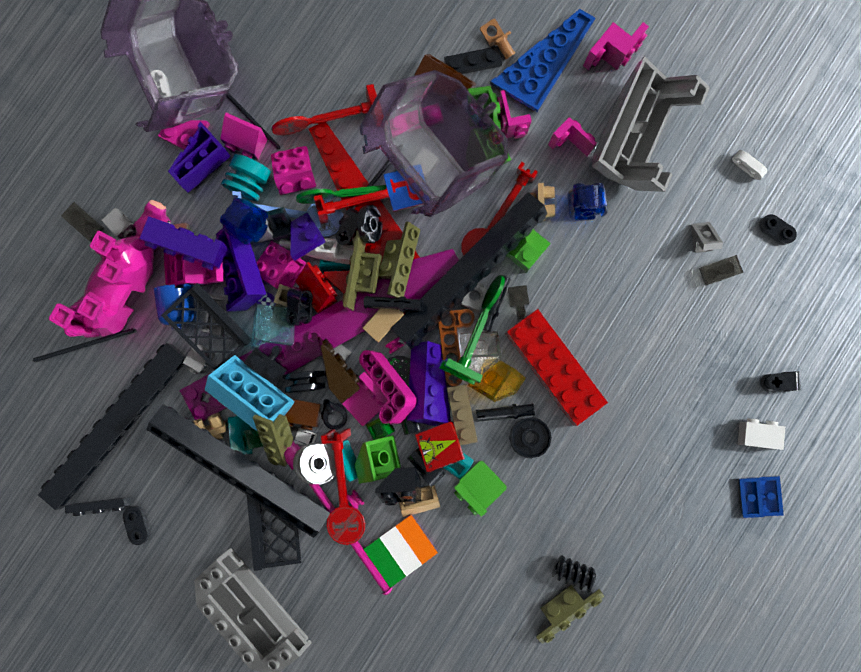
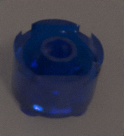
M583 183L573 185V189L567 194L570 218L574 216L575 220L596 219L595 215L601 214V217L608 213L606 189L603 183H594L593 185L586 186Z
M235 198L220 217V223L227 234L245 245H250V242H258L266 233L268 228L266 218L268 219V214L265 210L246 199Z

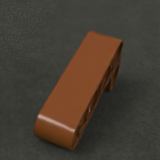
M469 309L450 311L448 317L452 319V324L449 326L443 325L441 321L438 323L443 360L446 359L448 354H454L457 357V363L459 362L460 349L457 329L468 328L473 324L475 316ZM468 314L471 317V321L467 324L463 323L460 319L461 315ZM446 335L454 337L455 341L452 345H447L444 342ZM445 371L446 383L449 386L454 387L461 384L462 379L459 378L456 380V383H453L452 380H449L452 374Z

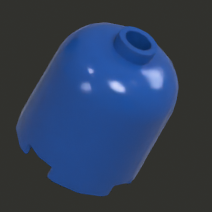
M175 284L153 288L157 317L160 323L170 326L161 314L193 286L192 284H183L184 287L175 288ZM191 295L184 299V308H195L194 298ZM182 302L176 308H181ZM172 310L167 315L173 322H181V310ZM184 310V322H191L195 317V311Z

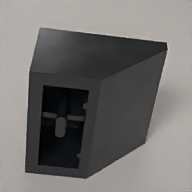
M415 467L395 468L375 489V493L382 503L388 506L396 505L397 502H404L409 505L416 504V501H421V477Z

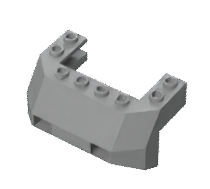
M644 56L622 88L593 154L592 167L606 178L636 191L665 192L673 174L671 172H662L663 166L660 163H648L672 107L703 105L710 87L698 75L666 77Z
M233 549L227 550L194 580L197 607L250 669L259 672H281L298 659L312 643L310 640L306 641L308 636Z

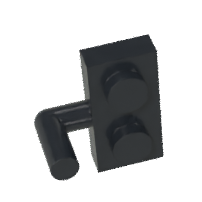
M280 345L272 347V352L269 356L255 347L244 364L276 386L288 370L275 361L281 353L282 347Z

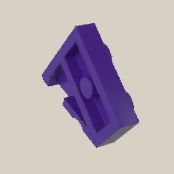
M308 212L291 221L290 255L294 261L326 242Z

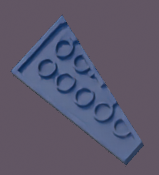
M579 9L556 30L550 32L546 38L539 41L518 58L514 64L507 67L503 73L491 80L490 85L500 91L504 90L505 94L538 112L596 18Z

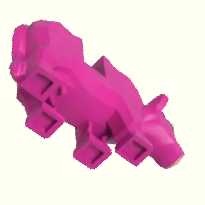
M150 200L145 205L143 214L133 224L136 228V235L133 237L116 240L101 231H97L89 246L101 256V261L90 275L84 295L70 307L60 303L56 304L48 318L53 323L64 328L66 335L70 337L84 336L86 338L105 337L120 332L125 328L128 317L134 312V309L125 305L126 300L132 290L144 293L145 286L153 274L154 249L145 246V242L139 239L149 216L171 224L170 219L166 215V206L161 202Z

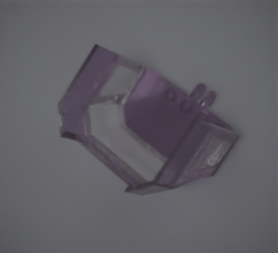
M109 0L100 30L101 38L106 40L107 50H103L104 57L110 58L127 55L152 109L149 120L139 121L135 124L138 127H143V130L146 132L172 128L219 110L235 80L239 66L237 61L234 60L230 46L227 43L232 40L233 34L231 31H225L228 27L226 20L216 21L215 14L210 9L208 2L204 0Z
M436 70L383 85L359 127L360 135H364L365 145L362 146L363 154L381 149L424 203L423 206L412 210L410 214L420 213L429 217L451 208L488 184L508 159V138L489 117L497 105L492 102L485 109L481 107L486 103L489 95L484 93L476 101L460 80Z

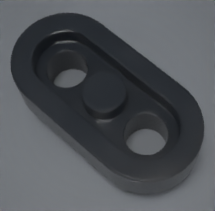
M769 214L760 220L759 227L761 231L782 245L792 243L797 237L795 228L776 215ZM769 221H772L774 223V226H771L769 224ZM786 231L789 232V237L785 235Z
M139 506L128 507L123 512V522L128 539L134 545H141L150 537L144 511ZM131 513L135 515L134 520L130 518ZM136 532L140 533L139 539L135 537Z

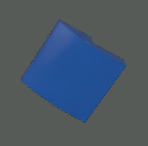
M780 476L739 478L743 518L784 516Z

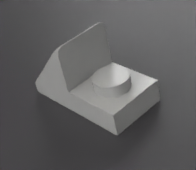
M710 222L691 224L696 253L722 249L723 241Z

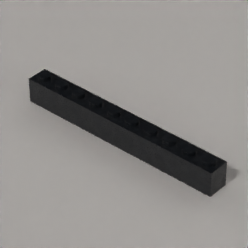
M527 192L421 298L423 299L422 312L409 310L391 327V330L410 349L418 346L427 333L432 332L436 325L446 318L450 311L456 305H459L470 291H473L478 283L487 277L491 270L497 264H500L505 256L514 250L524 237H527L538 223L544 221L547 215L545 205Z
M166 343L157 349V355L145 363L144 370L131 380L132 384L130 387L124 389L119 394L118 401L106 409V415L102 419L95 422L91 433L86 434L80 440L79 447L72 450L67 456L68 460L56 468L52 479L47 480L41 486L42 490L38 496L54 510L62 509L66 506L185 365L183 362L187 356L174 345Z
M163 404L149 421L147 431L314 538L329 517L330 512L323 505L316 504L306 494L297 492L292 485L282 482L274 473L265 471L257 462L248 460L240 451L231 449L225 441L216 439L208 430L199 428L191 419L179 415L174 408Z

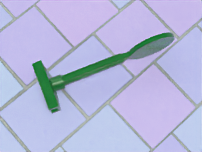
M396 166L394 172L403 170L404 166ZM386 185L341 189L339 191L315 189L298 194L296 201L301 204H315L314 196L322 195L325 202L334 197L361 196L387 188Z
M498 275L489 286L482 302L483 311L478 317L467 347L459 362L457 363L447 358L441 362L439 367L472 385L475 382L480 383L483 375L469 369L471 357L487 321L488 312L501 294L505 283L504 276Z

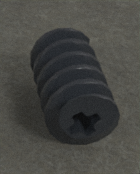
M563 555L555 562L552 577L558 574V581L565 577V584L572 580V587L580 583L579 589L582 590L584 586H587V593H590L596 580V573L593 567L588 568L586 564L580 566V562L575 561L573 563L571 558L566 560Z

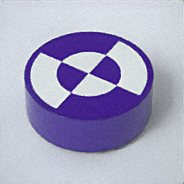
M266 292V295L257 302L258 308L264 312L274 310L275 296Z

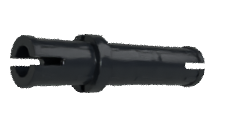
M504 276L505 283L500 296L488 312V318L483 328L484 331L491 332L494 320L499 315L500 305L511 281L507 276Z
M365 296L363 305L365 309L422 312L423 299H407L405 296L400 298Z
M534 403L518 406L512 404L509 407L476 410L477 422L535 416Z

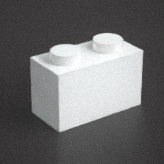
M747 418V422H740L738 445L784 450L785 426H778V422L766 421V424H760L758 419Z

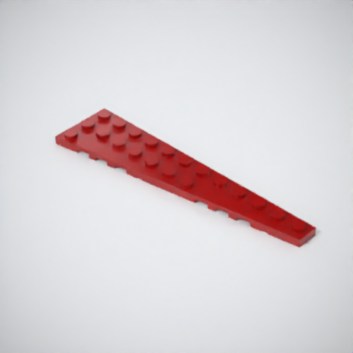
M327 122L308 128L337 191L367 187L368 181ZM353 197L341 198V200H345V199H349V198H353ZM381 200L360 204L355 210L359 211L364 205H374L381 214L379 222L383 224L382 235L378 242L366 243L365 252L380 254L382 256V263L387 241L400 240L403 232ZM416 251L413 260L420 258Z

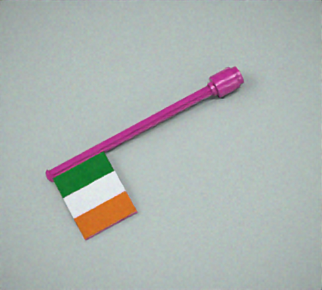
M294 441L284 452L285 460L291 470L294 469V457L300 449V446L295 444ZM309 484L328 512L331 513L336 509L319 484ZM412 515L406 517L364 549L358 541L350 544L382 589L383 595H388L395 584L438 554Z

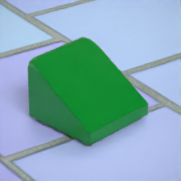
M380 418L366 424L373 440L383 438L395 432L392 424H385L381 422Z

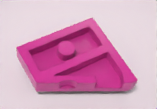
M167 120L158 136L170 144L185 150L189 143V138L193 137L198 130L197 126L200 121L207 129L210 123L205 120Z

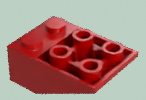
M307 262L295 282L299 288L312 293V306L319 313L337 303L338 301L335 297L338 295L317 265L312 266L310 262Z

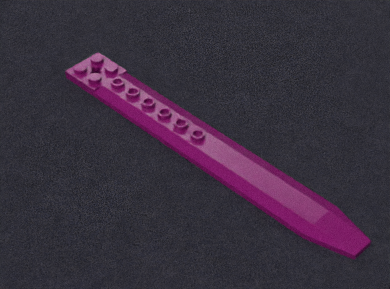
M450 249L414 259L404 296L407 299H421L459 261L454 250ZM378 279L375 294L357 292L354 311L345 308L343 300L312 316L310 323H300L257 348L269 356L272 352V347L280 345L282 351L275 361L288 369L285 374H290L321 356L317 337L320 336L323 340L327 338L334 349L365 332L363 327L379 309H365L363 305L364 297L394 298L387 294L391 279ZM253 350L242 355L239 359L245 362ZM208 375L179 390L194 419H202L203 422L209 416L227 409L213 396L208 398V403L202 401L203 394H209L204 390Z

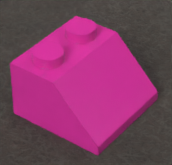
M225 113L220 137L224 147L232 152L237 150L242 152L241 155L251 159L253 157L258 160L268 141L262 129L229 113Z

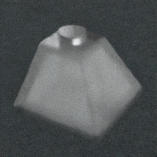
M498 331L481 333L471 357L469 369L482 375L502 359ZM472 332L460 333L461 357L464 354Z

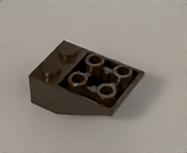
M319 336L317 338L328 387L337 399L343 403L360 390L358 385L360 380L351 367L346 368L348 366L339 353L335 355V350L327 338L323 340Z

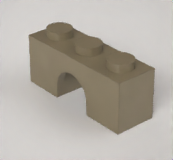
M466 384L447 388L454 428L460 445L478 442Z

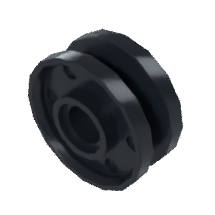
M303 371L283 375L284 380L293 381V385L285 387V393L325 389L326 383L316 381L317 378L325 376L324 371Z
M529 417L521 419L514 424L510 431L509 439L511 447L517 454L522 457L536 458L546 453L550 447L552 437L546 423L538 418ZM529 432L535 435L533 443H528L525 439L526 434Z

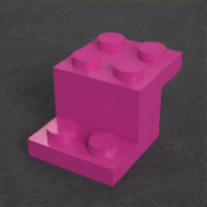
M613 22L589 51L583 67L589 71L592 66L596 67L601 59L605 60L616 70L621 65L625 67L633 53L639 50L643 44L642 42L648 36L645 33L649 26L643 22L631 36Z
M164 253L166 285L175 284V287L183 286V284H192L194 286L198 283L200 286L223 282L224 270L222 264L220 269L213 268V270L202 267L201 262L195 261L193 264L183 260L182 255L176 254L174 257Z

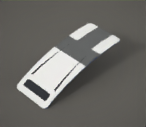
M290 426L294 443L307 445L315 442L316 433Z

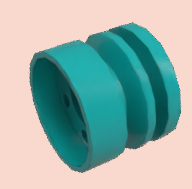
M234 154L229 167L236 173L226 172L225 177L229 180L223 179L221 185L231 193L233 191L241 192L243 199L258 202L260 196L256 193H262L263 189L257 183L266 184L271 171L251 158Z

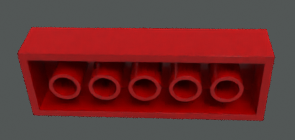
M539 309L505 333L573 426H578L608 403Z

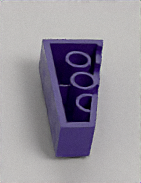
M149 216L139 238L149 248L156 250L157 247L164 249V253L174 257L176 254L182 255L183 260L193 264L195 261L201 262V266L209 270H213V268L220 269L228 248L220 240L215 239L214 241L202 234L196 236L188 229L182 227L177 229L170 223Z
M225 225L216 233V239L222 241L228 247L222 264L226 280V287H223L224 295H228L229 304H226V310L246 311L266 295V291L245 226Z
M425 341L411 349L409 388L416 396L417 404L407 416V421L432 426H439L451 421L445 371L439 368L443 361L440 344Z

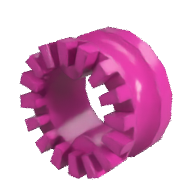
M398 337L385 345V347L389 348V353L392 354L402 348L404 343H401Z
M353 490L351 495H347V498L351 505L358 509V506L360 504L363 505L364 502L361 497L359 498L360 495Z

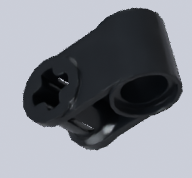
M353 208L347 210L336 233V240L341 245H353L352 239H354L358 230L357 217L359 211Z
M292 287L287 292L286 321L290 326L311 322L313 295L310 291Z
M800 371L767 374L760 380L761 387L765 391L802 390Z

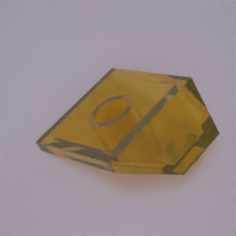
M489 354L477 371V373L483 375L481 382H475L474 385L469 383L468 386L496 402L516 394L526 377L512 366Z

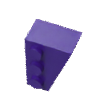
M201 121L197 126L198 130L194 136L189 138V143L185 150L179 153L168 170L171 176L187 193L231 157Z

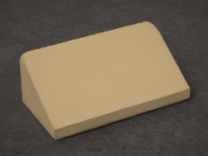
M379 309L365 324L363 329L377 342H380L404 313L399 310Z
M435 485L432 487H422L421 501H416V504L409 505L399 502L403 517L439 508L440 503Z

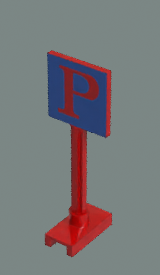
M421 166L383 174L387 188L385 190L326 203L322 195L314 196L320 224L328 223L327 214L334 213L336 210L384 198L390 199L393 212L430 203Z

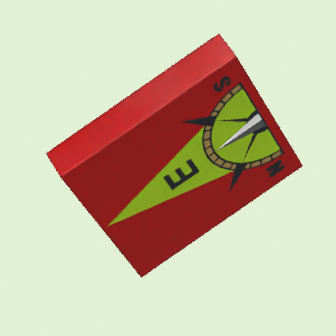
M451 421L415 435L427 472L465 459L453 422Z

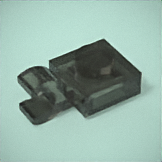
M527 285L507 288L510 307H516L517 320L525 319L526 311L524 305H529Z

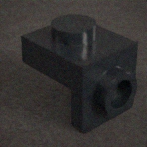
M285 208L266 211L265 217L273 229L272 238L279 240L291 237V219Z

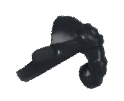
M324 399V407L321 412V419L329 429L337 430L342 428L347 422V413L343 406L339 403H332L329 399ZM334 411L340 412L343 416L342 422L339 425H331L328 422L330 413Z

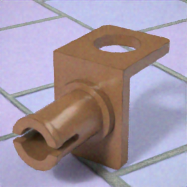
M495 18L480 27V31L489 46L497 45L505 60L515 54L507 40L511 31L504 34ZM489 26H494L497 30L496 35L493 37L487 34Z

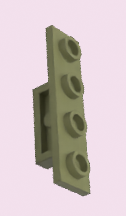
M405 222L400 240L387 241L378 277L391 279L387 294L394 298H400L405 294L421 230L410 222Z
M358 230L353 239V255L350 256V271L346 277L347 288L342 299L343 306L354 311L357 292L375 294L382 258L380 254L364 253L366 243L361 239Z
M279 414L273 423L272 420L254 415L252 418L268 461L273 465L286 467L287 462L284 452L293 442L287 417Z
M571 585L540 608L552 625L536 636L542 644L544 642L549 643L560 630L565 631L568 629L573 620L585 616L586 610L592 606H598L603 601L604 595L601 590L598 589L583 601Z

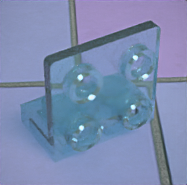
M257 304L253 315L251 349L259 348L261 343L264 342L293 345L295 326H290L286 321L287 308Z

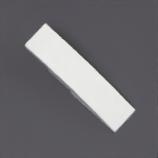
M291 237L280 239L279 245L290 250ZM324 238L326 241L324 244L305 254L321 260L350 264L349 260L350 256L353 255L354 247L353 245H341L336 239Z

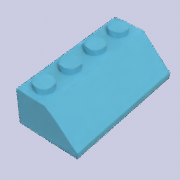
M235 355L208 375L204 389L256 431L257 429L252 418L254 415L272 420L274 423L278 415L285 416L295 402L264 377L244 364Z

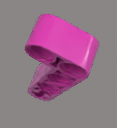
M364 350L360 354L359 362L388 400L380 409L379 418L385 424H400L415 408L417 404L416 396L381 352Z

